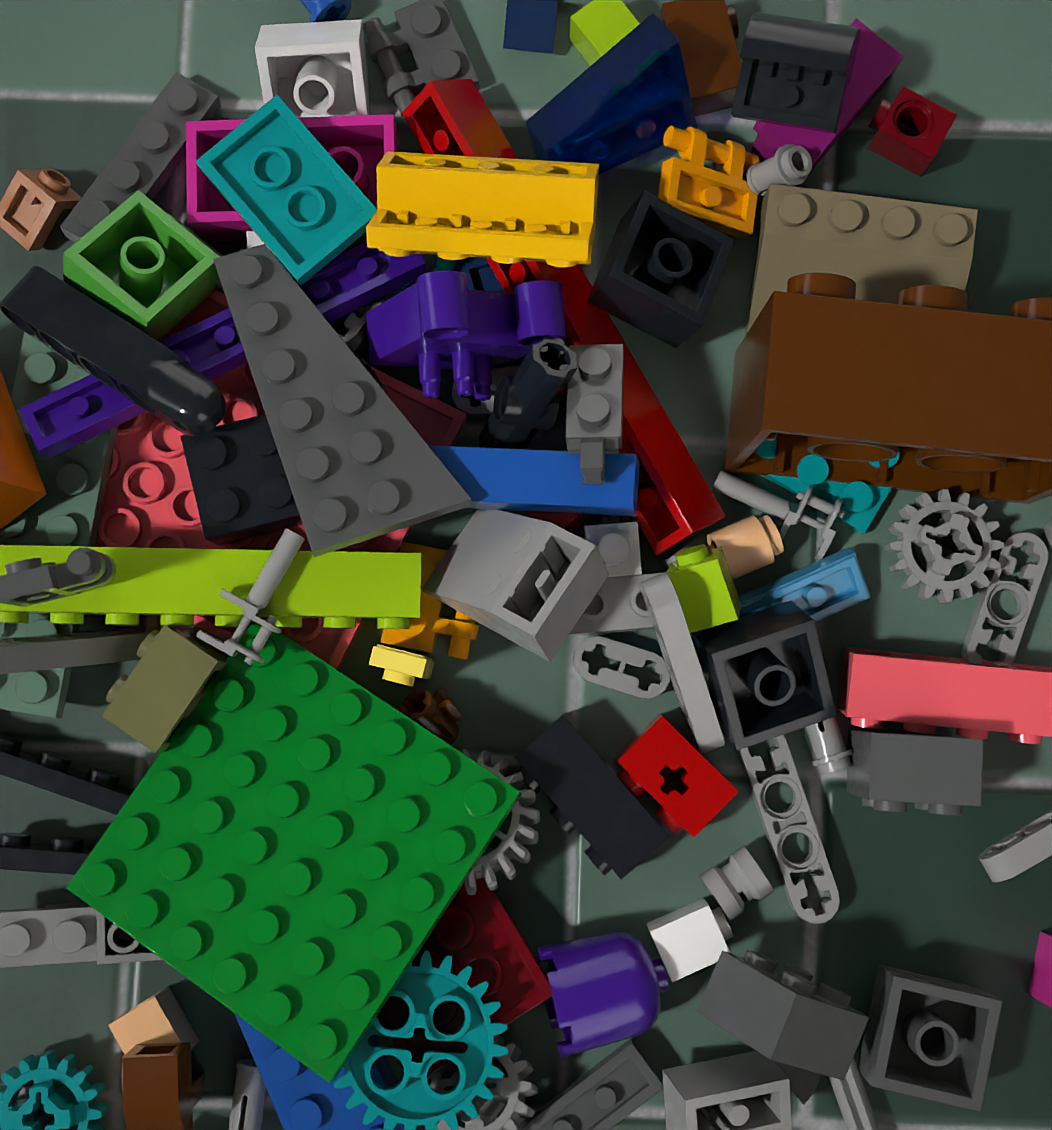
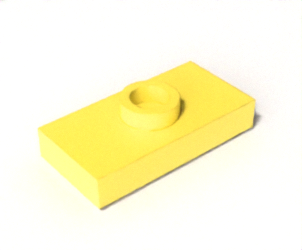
M379 644L373 646L369 665L385 669L382 679L412 687L416 677L431 678L435 663L429 657Z

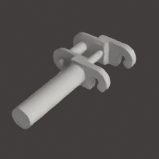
M722 470L712 488L783 520L778 530L782 540L790 524L795 525L798 520L821 530V537L823 539L814 557L818 561L823 559L837 532L838 522L834 521L836 516L842 518L845 512L840 509L843 500L838 499L835 504L818 498L811 494L813 487L810 485L805 493L798 492L796 498L801 500L799 504L791 503L785 498ZM806 504L829 514L825 523L802 514Z
M287 528L284 530L245 600L222 589L219 594L220 596L243 608L242 615L244 617L231 639L223 642L202 630L198 631L196 637L230 656L235 657L238 651L246 655L244 662L249 665L254 660L263 664L265 659L259 655L272 631L281 633L282 629L274 625L277 620L276 618L269 616L266 621L258 616L261 609L267 607L305 538ZM253 620L262 626L248 649L238 644L250 621Z

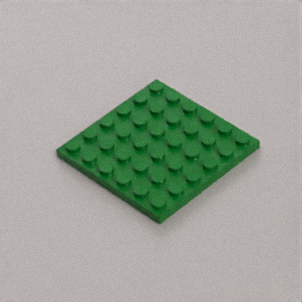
M253 621L238 644L249 649L262 625ZM272 631L259 654L265 659L263 664L256 660L251 665L244 662L246 655L239 651L235 657L228 656L226 659L228 663L224 669L218 671L205 689L207 693L198 703L188 720H183L169 740L171 742L170 746L165 752L159 754L66 889L318 1076L331 1083L339 1075L522 793L284 634Z

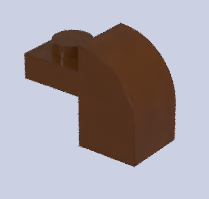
M191 1042L135 1045L121 1058L122 1104L127 1129L193 1130L192 1109L205 1094L204 1072L192 1073Z

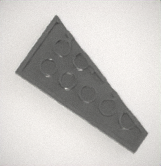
M265 244L213 259L314 557L471 506L469 495Z

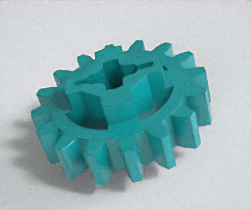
M49 1050L40 1057L39 1062L31 1054L19 1062V1068L13 1066L0 1076L5 1084L0 1085V1130L70 1129L73 1125H78L77 1130H105L106 1127L100 1122L95 1121V1119L101 1118L109 1111L108 1104L96 1102V1096L106 1088L104 1082L91 1085L87 1079L94 1067L90 1064L80 1071L75 1069L76 1054L70 1053L60 1063H57L55 1050ZM34 1080V1085L29 1088V1096L22 1100H17L23 1086L27 1082ZM42 1104H44V1111L41 1110ZM51 1114H54V1120H51Z

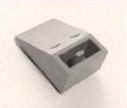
M477 509L421 589L424 593L551 662L608 577L609 572L596 545L551 522L497 509Z

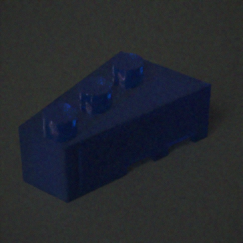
M654 13L648 16L526 121L537 160L599 164L600 175L664 145L663 137L669 126L683 130L687 127L697 128L679 40Z

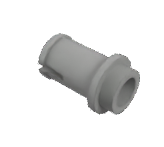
M786 144L778 148L775 156L750 166L746 176L748 186L756 195L761 192V196H765L769 184L797 186L806 180L812 169L811 156L802 146Z
M835 717L822 721L825 728L824 731H821L818 723L805 727L816 760L812 761L813 767L819 766L821 775L852 766L849 756L853 754V750L846 749Z

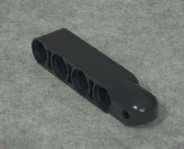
M34 265L0 302V310L21 330L184 435H203L215 428L223 419L227 404L219 387L212 380L189 367L176 353L45 269Z

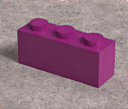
M856 18L850 26L861 27L862 31L850 84H847L836 134L757 121L753 130L758 134L751 152L765 161L775 156L778 148L786 144L802 146L811 156V173L891 80L904 56Z

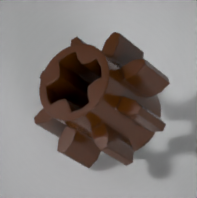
M438 689L433 696L427 690H418L407 696L401 703L399 712L449 745L456 741L459 735V725L456 722L463 718V714L443 689Z

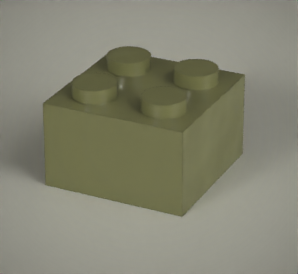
M163 625L160 631L154 629L141 643L137 651V656L141 659L129 676L126 674L122 675L109 690L106 701L110 705L101 717L154 753L165 752L171 744L169 740L184 719L188 720L198 703L207 693L205 689L218 671H222L228 663L226 659L229 655L196 637L197 634L190 629Z

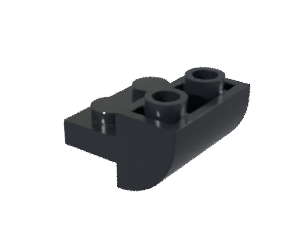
M755 12L748 24L740 52L742 65L731 115L734 118L836 134L847 84H850L862 31L861 27Z

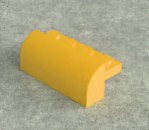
M387 151L376 166L377 211L366 226L367 248H379V251L396 257L410 256L417 253L433 254L446 260L479 257L491 258L495 262L513 264L525 260L546 262L555 267H572L577 264L591 265L596 226L599 164Z

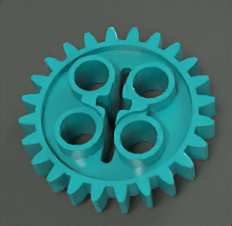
M424 951L419 966H412L410 964L390 995L401 997L406 1001L409 1006L408 1020L398 1029H388L380 1024L376 1016L344 1065L345 1073L333 1084L335 1089L352 1086L354 1092L345 1105L347 1109L354 1108L362 1102L368 1106L362 1124L367 1126L380 1115L385 1118L383 1130H394L397 1123L404 1124V1130H416L417 1125H425L426 1130H437V1122L442 1120L446 1122L451 1130H458L456 1113L460 1110H463L474 1119L478 1117L476 1108L472 1103L476 1095L487 1100L493 1099L494 1096L484 1085L487 1077L503 1078L504 1073L491 1064L492 1058L507 1055L509 1049L495 1044L493 1036L503 1033L508 1028L503 1023H491L489 1018L490 1015L500 1008V1002L493 1001L483 1004L480 999L486 992L489 984L484 981L472 988L467 984L472 971L470 966H466L455 976L450 973L452 967L451 956L447 955L439 968L432 967L429 951ZM451 1000L460 1005L464 1018L458 1030L445 1034L435 1028L432 1016L438 1004ZM414 1028H424V1034L427 1039L465 1042L467 1050L464 1053L427 1049L423 1051L420 1060H414L408 1048L371 1046L368 1043V1038L371 1035L411 1038L414 1034ZM382 1055L397 1057L404 1068L400 1081L391 1087L378 1085L371 1076L372 1064ZM442 1059L453 1061L459 1073L456 1084L447 1091L434 1090L427 1082L429 1068L434 1062Z

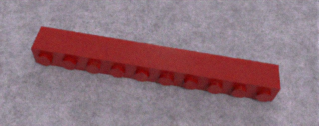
M471 78L430 81L402 112L425 154L518 159ZM485 258L505 293L514 294V288L517 285L531 281L545 280L562 284L566 331L564 343L568 348L569 345L623 344L622 448H619V453L637 454L640 462L637 516H634L655 554L658 555L694 537L726 517L609 314L587 302L592 285L581 266L577 264L572 267H555L546 262L525 260L513 264L495 262L491 258ZM568 384L562 392L566 399Z

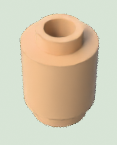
M752 515L707 535V550L722 546L733 580L774 563V557L784 552L783 542L778 529L768 515L758 519Z

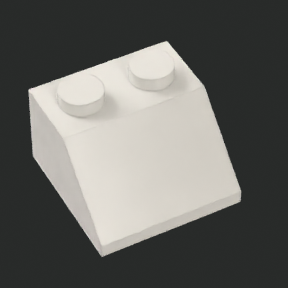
M362 19L261 25L255 44V53L264 105L278 94L298 118L370 115L368 66Z

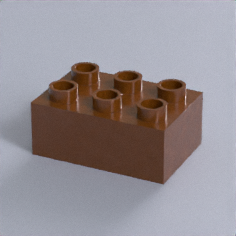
M832 273L799 274L788 280L787 292L773 291L735 351L725 471L798 478L797 465L799 461L805 456L813 454L824 458L828 464L829 473L825 481L843 483L861 481L872 486L891 487L894 490L936 494V492L942 489H948L950 496H958L965 492L970 494L969 498L1030 504L1052 494V298H1030L1015 302L1010 306L1009 316L968 312V293L955 287L942 285L910 287L899 293L898 304L856 300V282L846 276ZM776 433H778L776 457L773 459L759 457L756 454L757 447L764 440L774 441ZM899 448L900 455L898 461L887 469L888 460L897 456ZM880 461L879 468L873 467L869 462Z

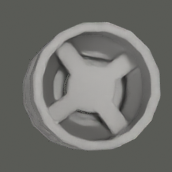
M744 846L731 854L729 863L723 867H712L700 875L702 881L730 921L744 912V903L752 899L762 900L774 892L770 882Z

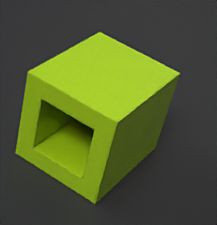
M593 0L570 16L569 40L605 85L618 75L621 79L630 76L642 65L648 33L622 0Z
M702 544L678 552L675 555L676 561L671 562L666 573L680 601L689 632L693 633L738 620L741 602L722 546L707 550L706 545Z

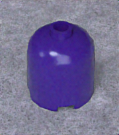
M611 932L537 947L536 956L538 962L547 961L549 973L546 976L548 977L552 997L544 1001L551 1029L562 1028L565 1041L557 1042V1050L561 1057L639 1036L647 1032L657 1021L661 1009L660 992L668 991V978L661 958L652 960L648 949L637 937L626 932Z

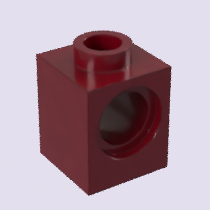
M902 86L893 103L883 99L868 126L876 131V134L867 149L920 177L936 155L957 114ZM897 123L911 125L915 129L917 136L911 137L903 134L899 130Z

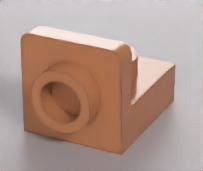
M52 168L18 169L0 201V227L26 250H41L63 209H74L82 197L70 188L71 182L66 176Z

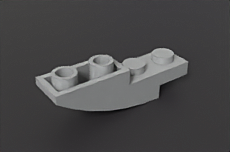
M87 903L50 904L43 908L0 910V968L97 961L98 965L162 960Z

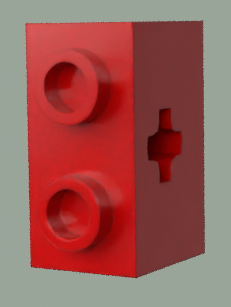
M657 715L615 758L623 767L616 776L638 798L647 791L661 805L654 814L675 835L684 828L692 837H695L739 792L662 715ZM665 766L674 771L679 767L682 768L683 772L680 774L679 779L684 786L679 791L671 787L666 788L664 791L661 790L660 787L665 780L659 772Z

